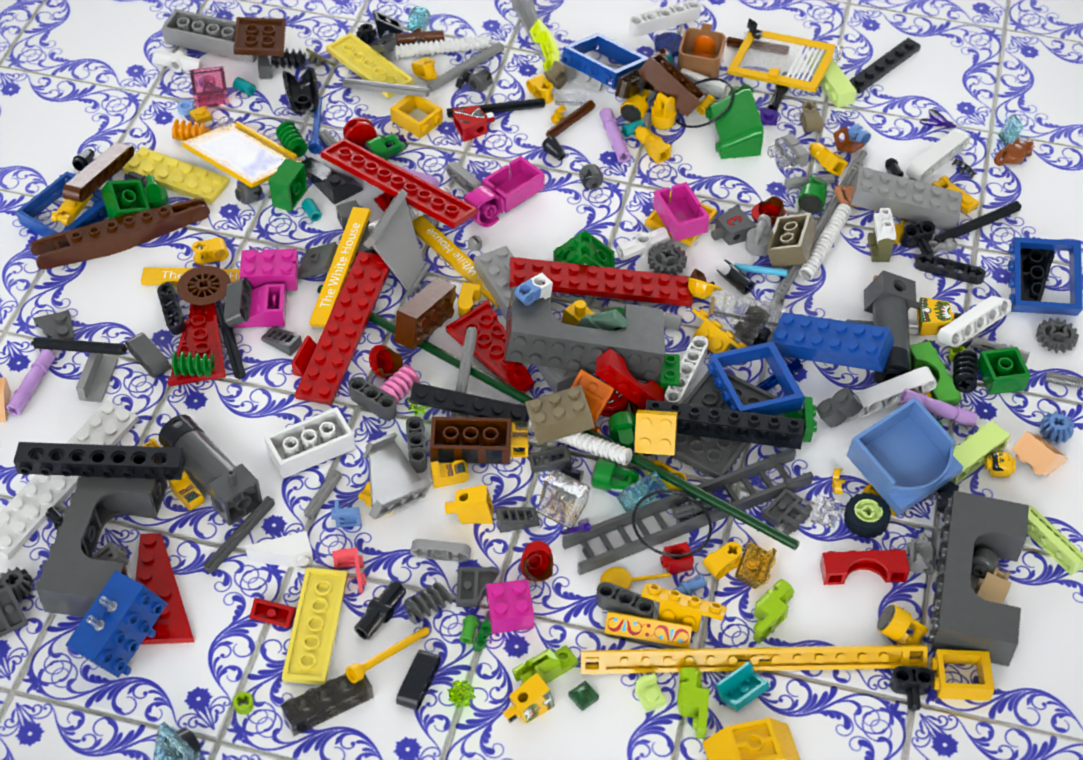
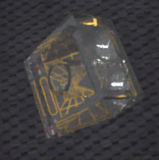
M555 470L544 480L537 513L566 528L574 527L587 504L591 487Z

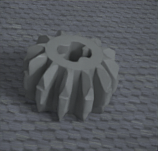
M16 567L14 570L8 568L7 573H0V589L10 585L18 601L21 602L23 597L29 598V592L33 591V579L25 569L20 570V568Z

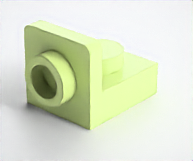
M655 673L644 675L636 681L635 693L646 713L667 704V700L657 684Z

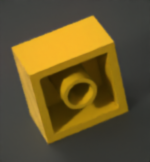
M638 410L636 413L634 453L675 455L678 412Z

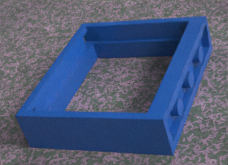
M600 33L564 46L561 62L612 88L617 86L618 78L637 68H641L648 60V57ZM595 50L624 66L614 70L585 55V53Z
M68 171L19 208L16 211L19 223L43 238L58 234L59 232L41 223L34 217L62 196L64 185L75 175ZM97 189L90 199L96 204L60 233L97 223L108 217L100 189Z
M1014 237L1013 241L1009 243L1008 254L1011 255V260L1008 262V271H1011V277L1008 280V288H1011V294L1008 298L1012 304L1011 312L1078 316L1083 310L1081 241ZM1020 248L1069 251L1070 303L1021 300Z
M773 341L710 355L709 362L707 363L708 373L712 375L714 385L721 392L722 400L727 404L729 410L779 415L802 409L805 396ZM765 358L786 396L743 406L723 367Z

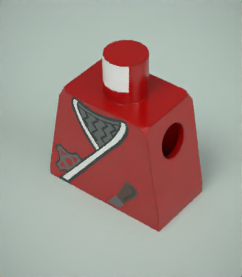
M480 106L453 109V123L463 142L486 134L487 124L495 121L493 113L484 114Z

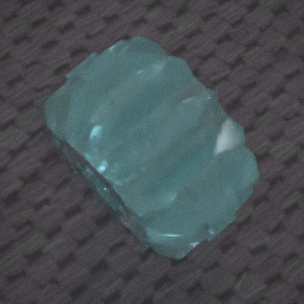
M414 6L408 16V30L412 32L418 28L426 30L430 20L429 10L424 7Z

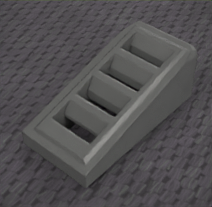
M258 56L260 79H272V67L268 56Z
M274 326L261 337V341L289 356L302 345L300 335Z
M567 445L529 454L532 472L561 470L564 467L573 468ZM536 459H540L541 464L537 465Z
M504 507L496 509L500 533L540 526L536 507ZM532 514L533 520H529L528 515Z

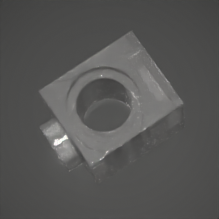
M817 495L811 522L835 528L836 520H841L843 509L839 508L841 500Z

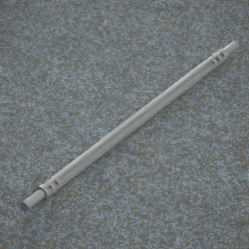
M862 150L858 158L853 161L840 185L845 187L851 186L859 167L863 166V161L868 154L865 150ZM835 193L816 223L817 231L812 248L835 212V209L840 204ZM803 264L791 265L788 270V276L783 278L773 294L774 298L768 306L770 311H774L779 302L784 299Z

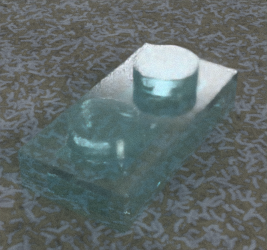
M1016 114L1009 116L998 134L1000 141L1005 147L1011 142L1014 143L1024 128Z

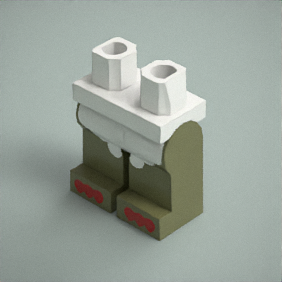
M880 208L879 213H874L873 215L874 231L873 233H868L867 236L872 262H890L894 244L893 240H896V231L891 209Z

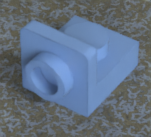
M335 500V507L331 508V519L336 521V528L361 526L360 508L347 507L340 509L339 500Z

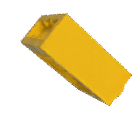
M407 95L390 108V116L392 122L415 136L422 138L443 122V109L423 97ZM416 108L428 114L420 122L408 115Z
M936 650L934 658L930 660V668L935 674L933 690L937 691L938 699L991 700L995 689L989 651ZM944 664L977 665L979 684L946 683Z

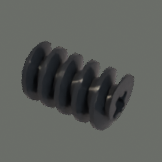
M286 48L284 56H271V66L273 67L274 65L275 68L281 66L284 69L287 65L288 69H291L293 66L294 69H298L300 65V68L304 70L306 53H302L301 48H299L298 53L295 52L294 48L289 53L288 48Z
M970 350L960 351L953 358V384L962 393H970L977 388L978 355Z

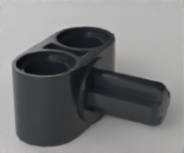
M930 221L906 225L900 237V244L906 248L918 246L923 254L931 255L933 250L928 241H931L936 229L935 225Z
M898 666L893 670L889 685L893 692L906 694L907 708L911 711H916L921 708L920 695H926L930 692L935 675L931 669L926 667Z

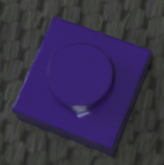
M760 109L759 115L762 125L777 126V109Z

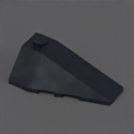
M309 157L299 162L305 164L306 177L334 205L363 191V187L354 178L318 160Z
M1020 248L1021 300L1041 302L1055 256L1054 250Z

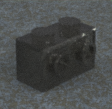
M755 304L754 307L751 305L745 312L747 316L743 322L739 321L733 329L736 331L734 336L750 346L772 316V314L758 304Z

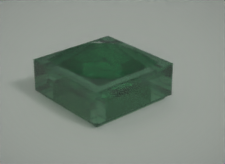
M586 680L568 692L569 698L581 711L599 700V695Z

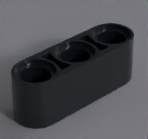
M421 649L418 650L399 689L396 704L416 711L420 709L439 668L441 656Z

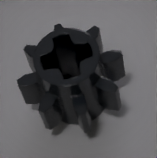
M362 24L358 27L356 36L366 44H369L377 36L376 29H373V26L370 24Z

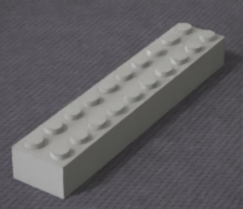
M507 246L474 257V269L496 301L498 309L505 320L513 289L509 287L510 257H514ZM535 365L553 393L569 389L580 372Z

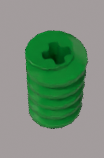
M286 121L281 123L276 130L277 138L282 146L295 153L297 158L302 157L308 149L305 140L293 122Z
M174 351L172 368L176 376L181 373L183 376L189 374L191 377L195 376L196 373L198 377L203 375L210 377L215 366L214 353L208 359L207 353H204L203 357L200 358V354L197 352L195 358H193L191 352L188 353L187 357H185L184 352H181L180 356L177 357V352Z

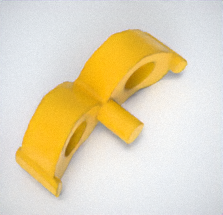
M563 104L551 116V121L555 125L560 121L559 118L564 119L561 113L567 110V108Z
M834 468L832 475L834 494H843L841 483L845 484V480L839 479L843 468Z

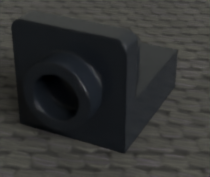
M949 481L937 490L940 493L937 498L939 502L937 510L941 513L946 510L948 498H952L954 491L959 490V486L952 481Z

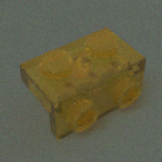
M748 542L734 577L753 589L758 588L762 584L765 585L770 579L769 572L775 564L777 550L772 548L767 552L753 542Z

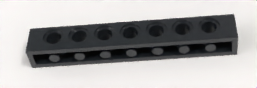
M648 399L646 401L645 410L678 412L677 434L801 450L805 419Z
M19 442L13 462L17 473L23 475L182 480L186 460L183 448Z

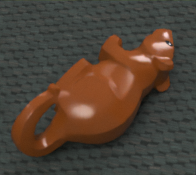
M1017 138L1014 143H1009L997 153L994 163L997 166H1002L1006 163L1013 165L1022 163L1026 155H1032V150L1035 148L1033 140L1027 139L1025 142H1021Z

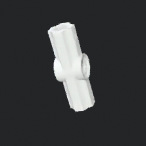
M155 50L152 58L153 63L168 66L174 72L186 70L201 74L203 71V60L188 57L182 51L170 53Z
M660 227L649 233L639 232L636 234L635 239L617 246L616 252L621 261L636 255L645 256L649 254L652 247L669 241L670 236L665 227Z

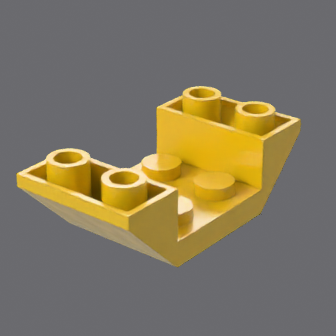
M772 718L726 726L702 742L707 760H801L788 724Z

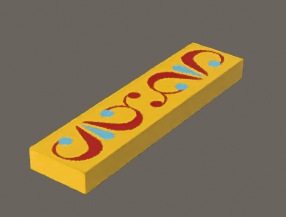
M608 611L604 633L689 648L692 626Z

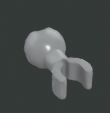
M947 238L944 242L940 243L934 240L928 241L933 250L932 254H936L938 250L942 249L952 252L957 247V242L953 238Z

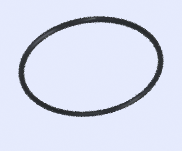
M708 78L694 83L695 85H697L699 83L711 80L722 81L731 88V101L727 108L718 117L707 123L690 126L682 124L677 120V118L676 122L679 125L686 128H699L715 122L716 120L721 118L732 105V102L734 100V89L732 85L728 81L721 78Z
M657 490L642 497L633 509L632 525L636 536L646 547L658 554L668 557L690 556L702 550L710 540L712 522L707 510L698 500L686 493L676 490ZM658 493H676L693 500L702 508L707 516L709 523L707 539L698 549L685 554H669L651 547L642 539L635 525L636 510L641 502L649 496Z

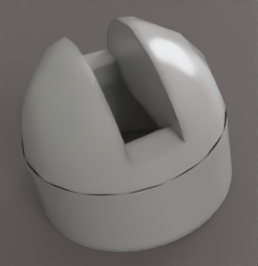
M476 235L469 238L468 248L471 251H479L482 248L481 238Z

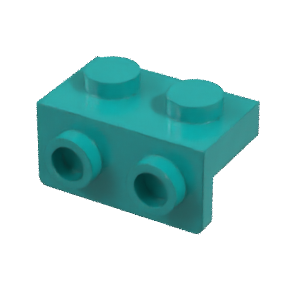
M746 662L716 684L720 701L737 712L770 689L769 682L755 674L752 664Z

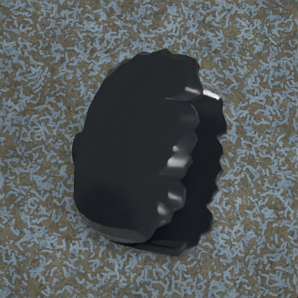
M308 68L302 74L301 81H297L294 75L284 70L282 74L283 83L291 110L295 114L305 115L315 112L319 107V89L314 68Z

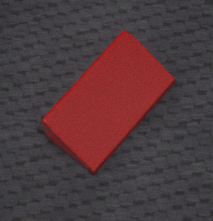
M308 335L291 362L293 375L299 377L303 376L317 345Z
M254 597L249 618L290 628L297 608Z

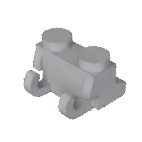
M919 533L918 538L911 539V542L907 543V550L910 554L909 559H907L909 569L913 573L932 574L935 572L933 557L936 555L937 549L925 533Z

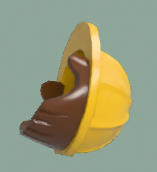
M694 269L690 278L687 279L689 281V290L692 296L696 298L706 299L715 290L722 291V288L716 286L714 282L707 283L704 273L698 269Z

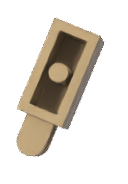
M996 567L993 574L988 572L985 579L980 578L976 590H978L977 595L987 601L1003 604L1011 586V582L1008 581L1011 573H1005L1000 571L999 567Z

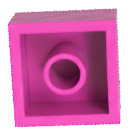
M528 579L486 584V599L492 634L534 629V611Z

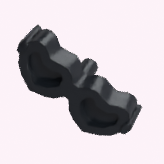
M749 18L747 28L752 33L751 35L754 39L759 40L762 36V31L758 30L757 23Z
M466 70L462 77H458L455 86L461 89L465 82L468 83V77L472 72Z
M955 159L951 164L961 167L962 169L959 171L961 174L966 170L971 179L976 174L969 165L959 159Z

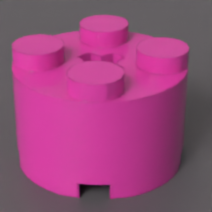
M484 185L474 189L471 193H467L464 197L466 203L477 208V214L470 219L480 226L486 228L493 226L499 220V214L504 212V200Z

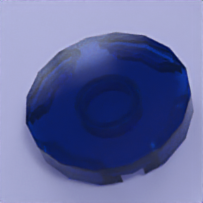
M673 32L662 33L655 38L654 49L657 52L659 49L665 48L669 53L673 54L672 57L678 56L683 36Z

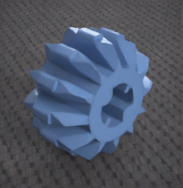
M1055 411L1052 414L1048 412L1040 422V433L1043 434L1044 439L1048 438L1050 443L1052 441H1055L1057 444L1061 442L1066 443L1074 433V422H1071V417H1065L1064 413L1058 414Z

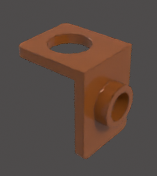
M845 126L833 133L837 151L854 153L865 146L864 143L851 142L847 127ZM840 133H844V140L842 142L839 141Z

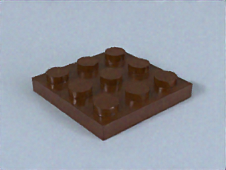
M237 17L234 55L284 56L286 19Z

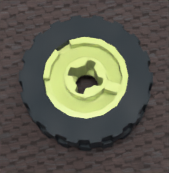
M864 492L856 494L847 502L844 523H846V527L853 534L855 533L859 537L876 538L887 530L891 516L890 506L879 495H874V493Z

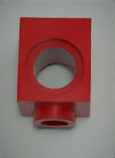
M687 542L663 547V552L669 554L691 552ZM663 555L660 556L662 568H666L667 573L674 575L691 571L693 569L694 557L693 555L686 557H668Z

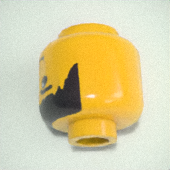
M992 452L989 458L985 459V470L989 471L991 477L1008 478L1015 472L1016 460L1008 452Z

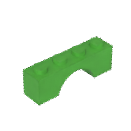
M930 341L910 345L912 370L920 367H929L938 383L936 388L930 392L932 398L953 406H959L961 401L960 391L955 388L953 379L948 375L944 362H941L938 357L936 348L932 346Z

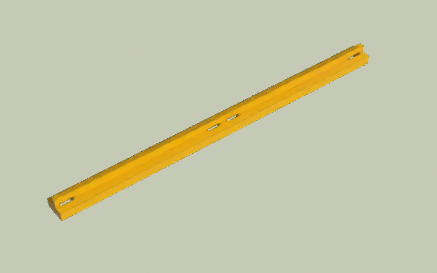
M870 645L581 651L580 663L581 674L680 672L684 667L696 668L701 672L735 671L746 662L752 664L753 671L894 669L898 666L928 668V646ZM737 660H749L745 662H737Z

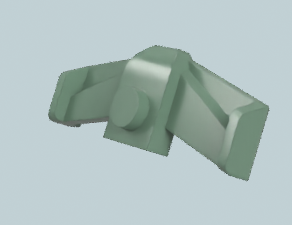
M615 309L592 315L588 314L582 317L576 326L608 331L609 329L619 327L625 328L629 321Z

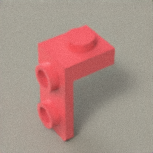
M343 548L332 551L335 570L356 567L359 594L363 593L362 585H366L365 572H360V568H364L363 556H358L357 548Z

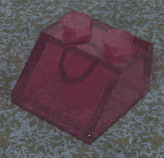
M223 66L190 70L196 108L204 105L205 107L229 105Z

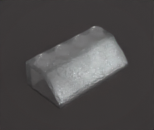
M713 291L708 313L713 314L712 318L723 320L724 316L731 318L730 321L741 323L744 320L749 321L748 325L759 327L760 324L767 325V328L776 330L782 313H786L788 305Z

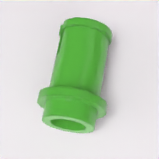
M467 615L462 621L464 626L459 640L465 644H472L476 628L479 627V622L476 616Z

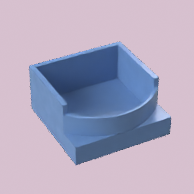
M916 397L855 436L846 455L898 516L960 475L964 468L953 456L955 440Z

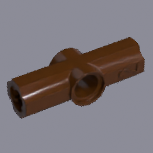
M418 28L412 33L395 34V39L398 44L397 46H400V44L405 45V43L407 45H410V43L415 44V42L420 44V42L425 43V41L430 43V41L435 42V40L439 42L440 40L444 41V31H425Z

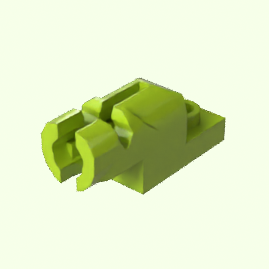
M783 579L777 581L773 585L774 589H768L756 602L754 616L758 621L753 628L755 630L753 639L759 644L787 618L789 609L787 604L793 597L794 589Z
M566 645L555 652L548 648L537 656L530 658L524 664L522 663L512 669V673L516 682L521 680L522 684L538 673L547 684L577 666L578 659Z
M684 667L680 671L677 708L681 716L693 718L692 729H696V738L705 739L710 689L702 688L701 671L692 667Z

